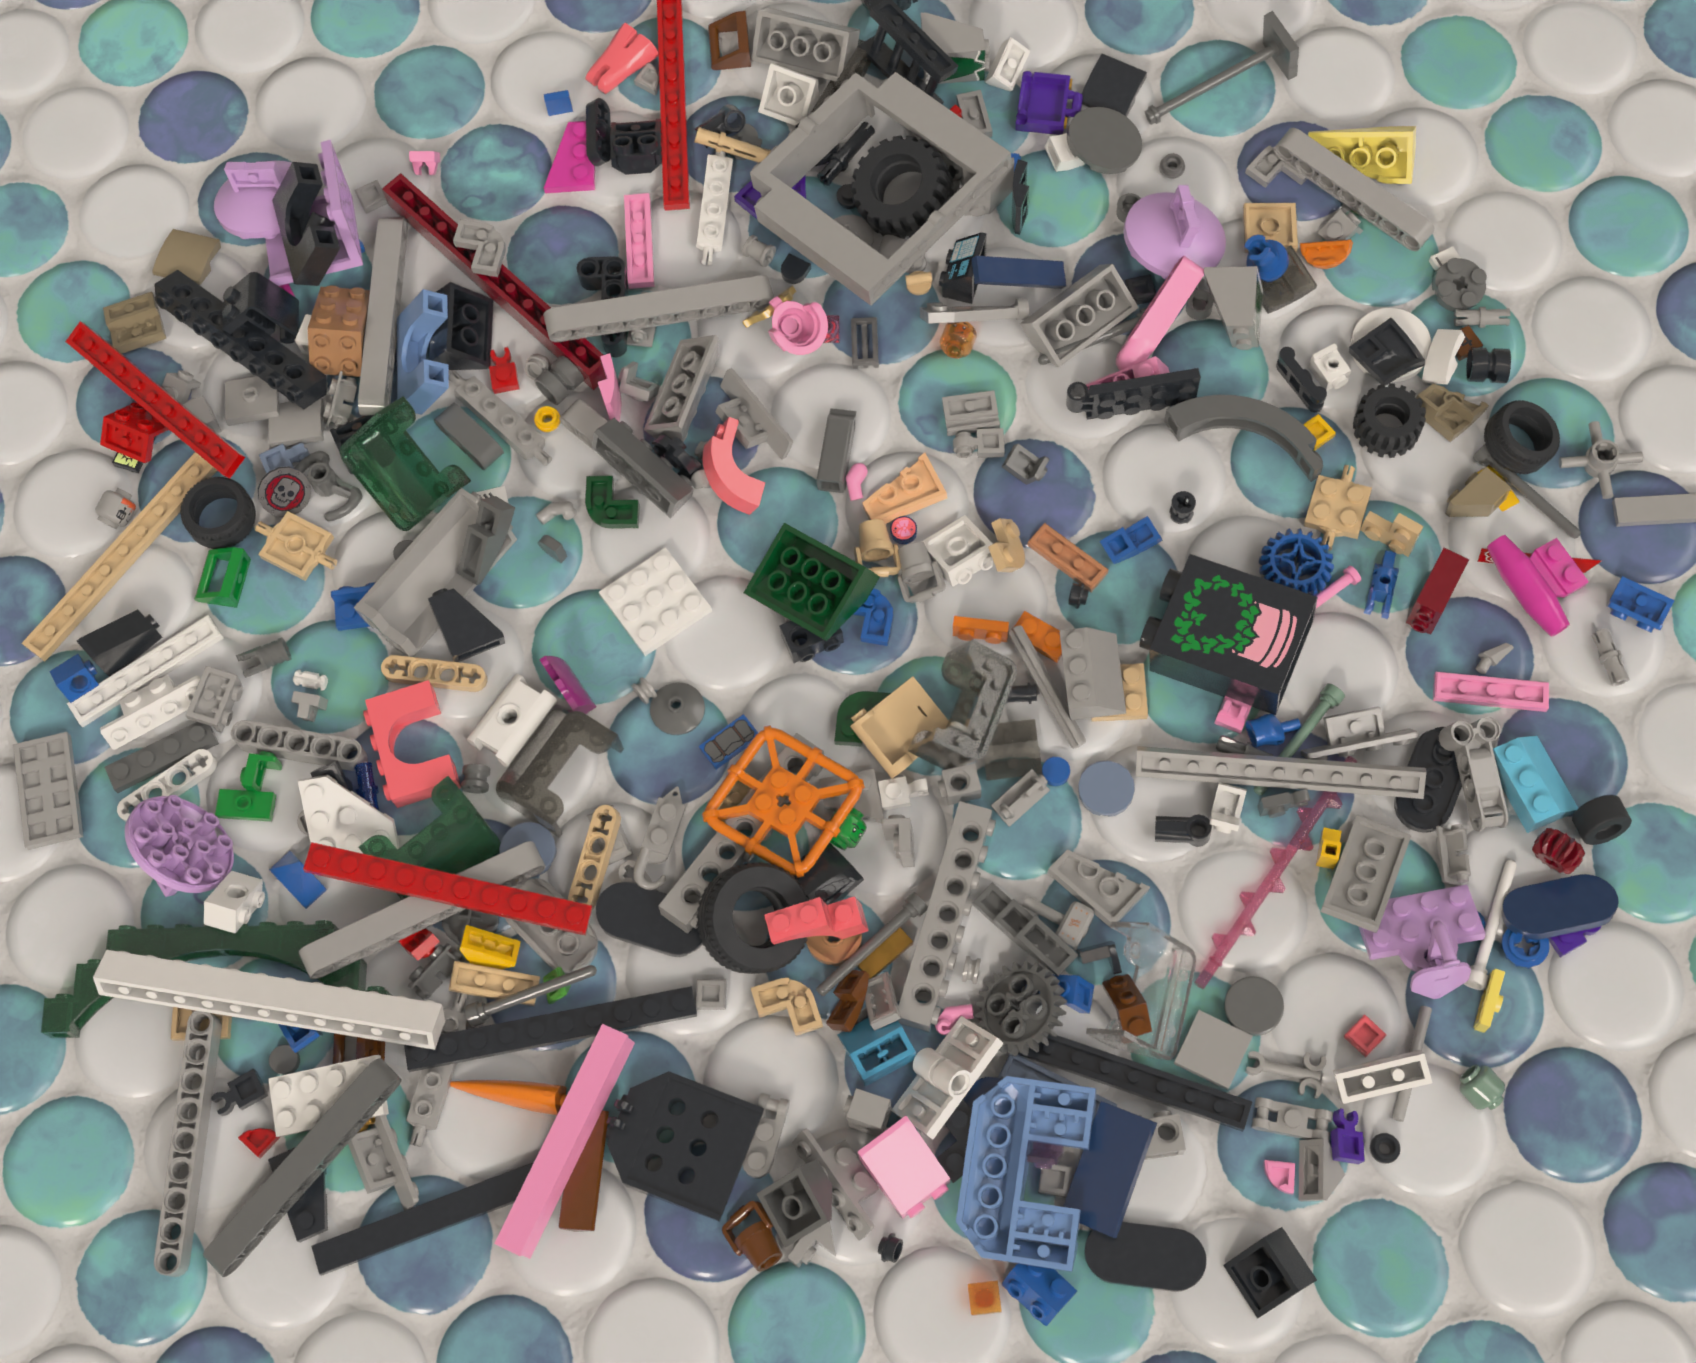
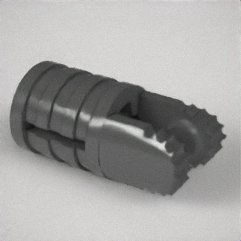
M282 637L262 647L258 646L236 655L238 662L246 661L255 655H258L260 665L249 667L243 671L245 678L267 670L278 663L292 660L289 648Z

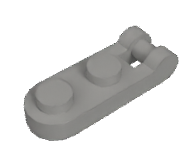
M760 1094L757 1106L763 1107L765 1110L743 1163L744 1171L750 1177L762 1178L770 1172L790 1100L783 1098L776 1100L770 1098L769 1094ZM767 1110L777 1112L775 1120L765 1118Z

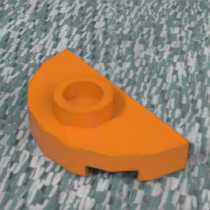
M1352 240L1300 243V249L1309 264L1315 268L1329 269L1338 266L1346 260L1351 253L1353 242Z

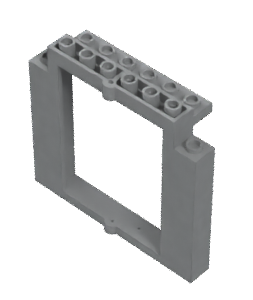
M895 72L888 79H885L879 88L855 73L849 79L843 81L840 88L831 96H828L818 109L803 118L798 127L793 129L781 144L775 146L763 161L757 163L750 172L753 188L761 193V198H759L754 206L758 222L872 306L1012 168L1011 152ZM874 106L919 138L927 141L940 153L973 175L938 211H934L929 216L928 221L889 259L885 258L792 189L868 115L872 118L875 115Z

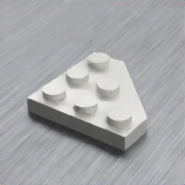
M329 775L305 778L298 781L310 844L314 842L362 854L394 850L400 847L394 819L372 807L369 802L353 791L350 792L338 784Z

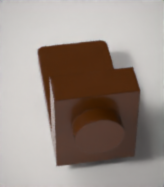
M1129 974L1117 975L1103 981V989L1116 1009L1121 1035L1124 1040L1152 1032L1147 1003Z

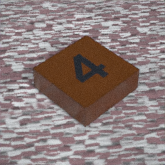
M1469 325L1460 329L1465 338L1455 355L1459 361L1467 358L1471 347L1483 348L1482 342Z

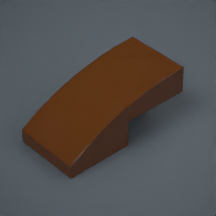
M852 970L838 983L833 991L840 1000L826 1021V1024L832 1030L852 1031L866 997L869 974L866 971Z

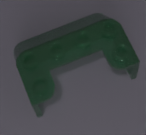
M404 396L378 411L340 447V456L392 523L399 530L409 531L449 501L461 488L463 489L468 485L471 480L457 465H448L439 472L406 430L414 424L416 414Z
M447 776L432 790V801L442 812V815L398 850L383 835H374L358 847L363 854L456 875L499 855L501 841L452 779ZM396 893L401 900L410 897L408 895Z

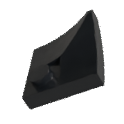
M1389 318L1349 346V353L1384 386L1402 375L1425 365V359L1415 344L1392 318Z

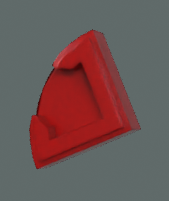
M265 1128L248 1130L238 1137L260 1159L280 1138L276 1137V1132Z

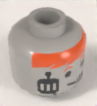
M117 488L116 492L111 490L105 491L95 508V512L99 515L97 520L114 529H117L118 526H126L136 510L135 503L130 500L132 495L120 488Z

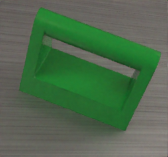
M236 547L209 550L194 600L201 603L237 608L251 561L245 550ZM217 559L229 561L221 590L208 592Z

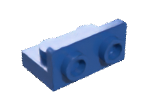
M376 582L355 588L343 586L338 590L331 591V598L335 604V621L338 631L370 627L354 607Z

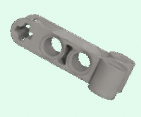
M1484 717L1471 724L1467 721L1459 720L1443 728L1439 734L1441 746L1455 753L1470 822L1473 829L1478 832L1486 827L1498 826L1499 828H1505L1508 824V811L1491 743L1500 736L1501 727L1492 717ZM1480 728L1484 730L1485 737L1481 734ZM1454 731L1458 733L1460 741L1455 738Z

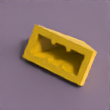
M466 925L459 950L470 964L506 969L515 966L521 941Z

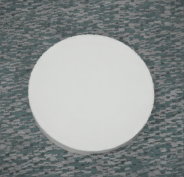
M1382 308L1372 311L1361 318L1353 330L1350 346L1389 318H1392L1415 344L1425 362L1432 343L1429 331L1424 323L1415 315L1397 308ZM1353 357V360L1355 361L1356 365H1357L1365 374H1366V373H1369V372ZM1424 366L1412 370L1392 382L1408 380L1417 375Z

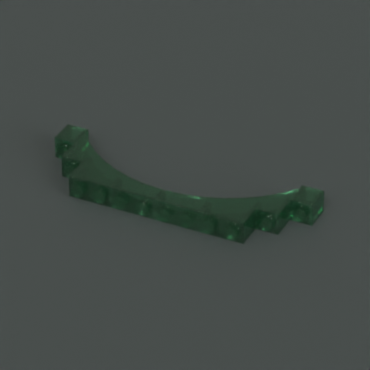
M328 920L315 921V924L304 925V922L288 921L287 925H276L274 922H260L259 926L243 924L236 933L203 924V927L176 924L174 928H164L162 925L151 924L147 925L146 929H136L135 926L121 925L118 929L108 930L106 950L126 951L130 954L152 955L161 959L182 960L184 962L219 956L255 957L275 961L308 974L299 955L300 949L339 930V928ZM362 958L317 979L328 986L349 987L353 990L375 991L380 994L393 996L382 986H369L366 990L367 963ZM90 959L87 960L86 964H76L73 995L56 994L55 998H44L41 1033L50 1038H80V1030L102 1007L114 998L99 995L93 976L101 960Z

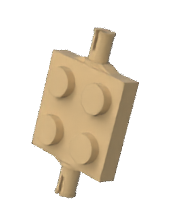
M1349 465L1344 466L1341 479L1318 475L1306 515L1304 527L1322 532L1324 537L1321 545H1327V541H1329L1328 551L1332 550L1335 537L1346 536L1358 539L1372 487L1352 482L1355 471L1353 466L1350 467V470Z
M288 511L273 528L262 521L258 522V525L255 527L256 532L267 536L266 544L258 554L260 558L304 581L307 580L319 563L331 570L335 568L334 565H337L336 559L325 554L334 539L332 533Z

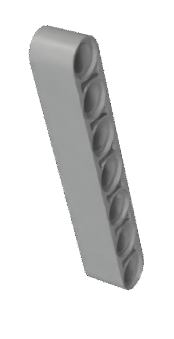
M1290 128L1274 147V152L1280 160L1407 249L1419 251L1434 232L1435 228L1431 221L1301 130Z

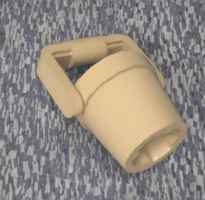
M873 519L859 525L860 547H854L855 561L862 565V560L867 562L881 561L893 555L895 567H871L869 570L880 576V578L898 574L901 569L898 545L890 541L885 522L880 519Z

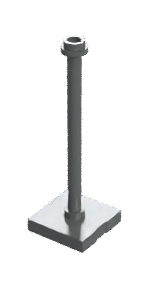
M1271 11L1264 15L1263 45L1265 49L1157 108L1153 105L1149 106L1145 111V116L1151 125L1154 123L1158 124L1161 122V116L1270 57L1274 59L1286 78L1290 80L1297 76L1299 47L1275 13Z

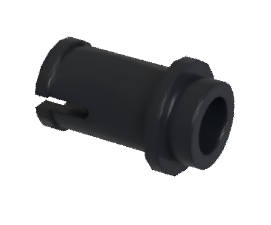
M1027 682V685L1003 686L1004 704L1010 702H1029V704H1032V701H1037L1036 684L1031 685L1030 682Z

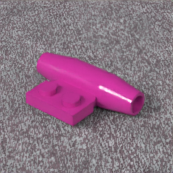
M1502 535L1491 542L1487 549L1501 578L1526 613L1550 637L1559 634L1570 626L1557 597L1565 598L1586 586L1589 581L1560 541L1555 538L1534 550L1530 558L1506 535Z

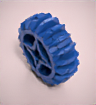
M1289 528L1286 530L1285 535L1278 532L1275 539L1271 537L1268 539L1267 546L1262 548V556H1260L1258 561L1259 565H1262L1259 573L1260 575H1265L1263 579L1316 596L1317 590H1324L1325 583L1330 582L1332 577L1330 573L1334 569V564L1331 563L1333 554L1327 553L1329 550L1328 545H1320L1322 542L1321 537L1312 538V531L1308 532L1307 535H1303L1300 528L1296 534H1293ZM1286 549H1293V551L1290 553H1282V555H1277L1278 553ZM1295 557H1297L1296 563H1298V570H1297V572H1295V570H1296V566H1295V563H1294ZM1280 572L1285 573V574L1288 576V578L1285 577V576H1284L1283 574H1281ZM1310 573H1315V575L1309 579L1299 580V578L1303 575H1310Z

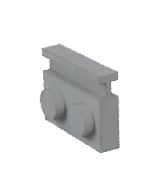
M994 390L942 397L947 436H953L960 432L975 433L977 429L1000 428Z

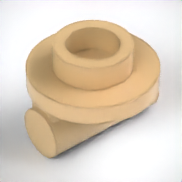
M914 271L909 275H905L906 287L910 293L923 295L931 289V272Z

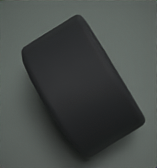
M1604 795L1594 798L1580 806L1572 817V821L1585 844L1589 845L1602 844L1617 838L1632 823V819L1621 799L1616 795Z

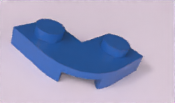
M873 588L866 602L853 615L865 616L860 637L861 642L888 646L893 623V607L888 599L881 594V591Z

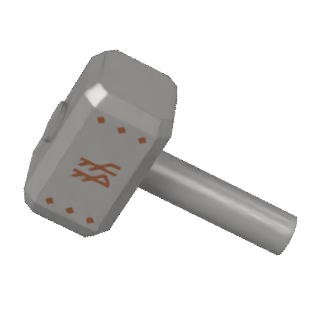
M1026 896L1022 904L1027 909L1060 925L1055 934L1074 951L1078 949L1082 939L1088 933L1089 926L1094 917V911L1091 908L1077 901L1070 905L1065 915L1029 896Z

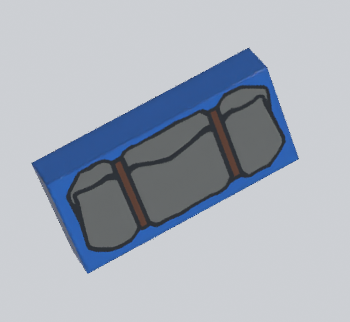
M743 714L702 743L699 748L717 770L746 749L758 734V731Z

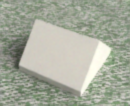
M771 63L758 112L786 123L797 125L803 118L814 112L820 101L818 79Z

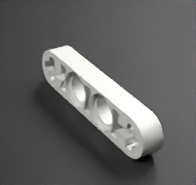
M205 749L194 751L123 798L117 806L118 815L126 822L130 815L128 807L131 805L136 807L141 803L140 798L143 801L149 799L150 791L155 788L162 789L161 796H180L215 771L217 767L216 758ZM202 758L206 760L207 764L204 768L200 766L199 762ZM190 766L196 774L192 775L187 767ZM179 772L185 773V781L180 785H174L172 782L174 775Z

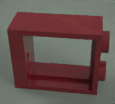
M1443 548L1406 621L1415 631L1432 634L1470 559Z

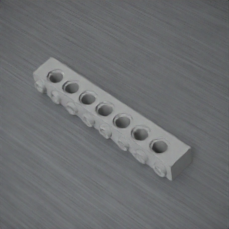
M798 733L793 736L811 748L817 747ZM787 746L777 756L779 765L788 771L793 766H800L802 768L807 760L806 757ZM772 764L769 766V768L765 771V773L761 776V778L758 781L762 783V781L765 779L769 771L772 769ZM815 764L805 781L808 782L813 775L815 777L818 776L823 767ZM751 789L739 805L747 804L755 790ZM779 797L778 806L782 807L784 804L789 806L791 804L788 800L789 797ZM750 815L730 818L725 822L739 832L745 829L750 830L752 834L749 838L754 837L763 824ZM770 829V831L763 839L764 841H766L771 836L774 829ZM717 832L659 904L661 915L687 934L693 927L695 929L698 928L696 922L698 918L696 917L699 901L695 904H690L686 902V899L690 895L702 896L705 888L710 883L703 879L706 874L715 873L718 875L731 867L742 865L745 861L748 863L755 854L749 855L744 851L745 848ZM726 851L735 853V856L729 860L721 858L722 853Z
M959 801L898 1008L901 1019L898 1022L900 1024L930 1032L932 1024L937 1025L938 1017L941 1014V1008L937 1007L939 998H945L949 986V981L945 980L948 969H954L957 959V953H953L955 943H961L965 931V926L961 925L964 915L969 916L973 900L969 899L971 888L977 889L981 873L976 871L979 862H985L988 852V846H984L987 836L992 837L996 820L992 819L991 809ZM967 832H975L979 837L975 841H967L963 836ZM959 858H967L971 864L966 868H961L955 862ZM958 884L963 888V891L960 894L954 895L947 889L950 885ZM944 911H951L955 914V918L951 921H943L940 918V914ZM938 937L944 938L948 942L941 949L935 948L931 943ZM930 964L936 965L940 969L938 974L934 976L925 974L923 970ZM920 992H928L932 996L931 1000L927 1003H919L915 997Z

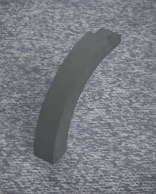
M1210 395L1193 398L1166 409L1164 422L1178 441L1211 429L1234 428L1246 430L1264 436L1283 448L1297 463L1310 482L1317 479L1318 475H1321L1324 466L1323 460L1316 451L1313 452L1317 439L1296 418L1274 405L1244 396Z

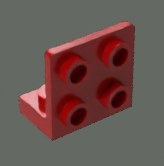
M134 402L103 417L100 445L142 463H147L152 458L154 437L169 429L141 405Z

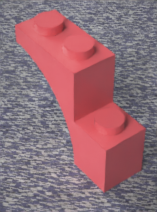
M855 896L829 905L818 897L764 914L770 939L774 945L811 936H834L842 940L869 931L862 904Z

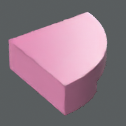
M1264 1160L1265 1174L1271 1184L1278 1190L1293 1195L1295 1163Z

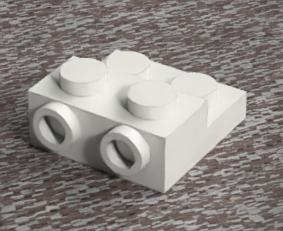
M966 515L922 541L927 548L930 558L933 561H938L943 577L952 587L958 583H968L974 573L981 569L988 570L994 565L988 548L993 543Z

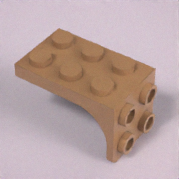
M332 285L320 287L308 325L309 364L323 374L339 375L340 371H342V376H361L363 338L367 322L370 290H364L359 287L352 289L338 288Z

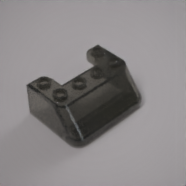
M562 708L554 709L548 713L498 780L496 793L505 804L533 822L542 825L550 833L560 838L562 832L556 822L564 811V804L557 794L547 788L579 745L596 754L604 753L610 748L622 753L624 748L618 734L583 712Z

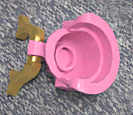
M793 285L769 301L770 305L761 312L756 311L742 321L747 328L756 322L773 316V328L768 331L772 341L784 352L788 351L796 355H805L817 350L824 342L828 332L827 316L819 303L812 302L802 305L791 301L793 294L796 292Z

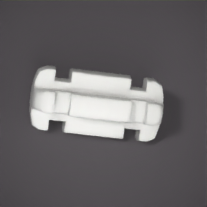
M296 670L293 682L297 686L302 684V687L318 689L319 687L323 691L327 687L328 678L326 675L319 676V673Z

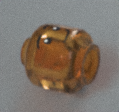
M969 322L947 323L939 340L940 347L948 357L955 359L966 357L971 353L977 333Z

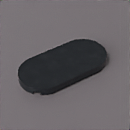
M1437 727L1423 733L1418 739L1407 767L1426 768L1424 798L1395 797L1394 809L1397 817L1406 827L1416 832L1436 831V826H1444L1453 812L1462 788L1454 751L1444 749L1439 742L1440 731L1445 727ZM1454 731L1455 738L1460 741L1458 733Z
M620 882L606 888L597 900L596 917L603 931L612 938L672 957L687 956L703 945L697 928L693 927L687 934L661 915L659 904L667 896L666 893L646 890L630 882Z
M1122 1222L1117 1238L1093 1230L1087 1238L1084 1249L1085 1261L1091 1272L1100 1280L1110 1284L1181 1292L1196 1285L1206 1269V1253L1201 1242L1190 1232L1176 1228Z

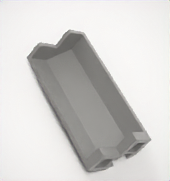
M461 488L354 607L370 627L379 630L382 635L387 637V642L408 657H414L439 629L428 598L432 597L434 592L444 588L447 590L454 588L466 598L477 586L457 574L468 525L476 524L480 502L483 499L474 491L470 494ZM511 524L504 543L490 570L517 541V538L511 531L513 529Z

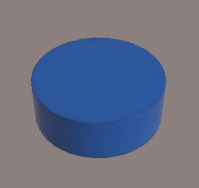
M1051 757L1043 764L1042 775L1048 781L1047 784L1061 786L1070 777V766L1061 757Z

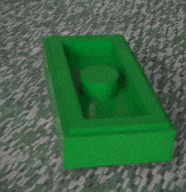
M219 789L215 816L222 819L272 822L276 794L274 792Z

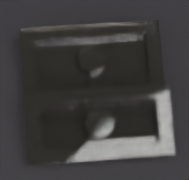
M1292 245L1285 247L1289 255V265L1285 273L1277 280L1271 282L1261 280L1263 287L1262 306L1267 314L1297 301L1317 287L1316 282Z
M1035 719L979 726L986 781L1023 777L1031 769L1037 775L1043 774Z

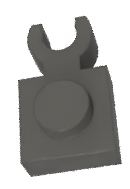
M1307 789L1291 794L1286 792L1261 798L1257 807L1260 817L1269 815V818H1276L1286 814L1285 811H1288L1289 808L1307 806L1310 797Z

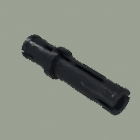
M863 122L837 153L831 155L830 162L817 174L820 182H823L826 178L827 180L824 182V185L830 186L837 175L848 168L850 160L869 138L875 134V129L872 125L866 129L869 123Z

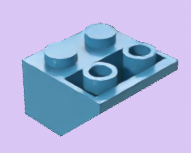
M869 1018L854 1025L851 1032L843 1031L837 1034L864 1086L914 1061L916 1051L898 1020L874 1030L870 1025Z

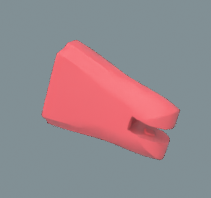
M624 23L618 29L603 54L590 68L585 79L593 86L598 85V89L607 94L630 75L658 57V51L648 38L642 34L638 35L633 27Z

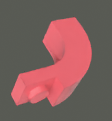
M728 417L723 424H718L714 436L704 445L703 468L709 484L717 496L732 508L750 515L760 505L765 482L744 474L735 464L732 456V444L739 420Z

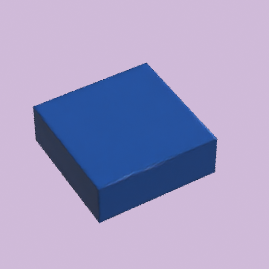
M568 90L544 94L549 116L573 112Z

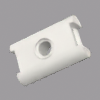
M516 673L469 735L467 741L479 751L483 747L496 754L495 756L501 765L509 767L556 704L557 699L545 689L540 694L530 688L524 677ZM517 717L513 723L507 724L510 718Z

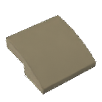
M172 229L156 258L152 270L153 275L166 277L179 270L201 285L211 272V260L221 248L220 239Z
M153 292L103 307L113 347L121 354L167 339Z

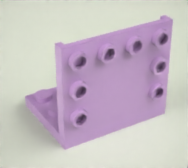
M331 140L321 142L322 153L318 154L321 167L325 169L321 171L324 185L327 187L323 188L324 195L315 198L310 211V215L313 211L335 222L334 228L340 250L326 274L363 265L352 194ZM279 233L273 239H266L270 270L269 279L278 286L293 282L282 236Z

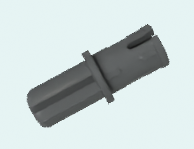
M1224 735L1220 736L1216 745V750L1222 753L1273 756L1272 753H1267L1250 746V742L1244 744Z

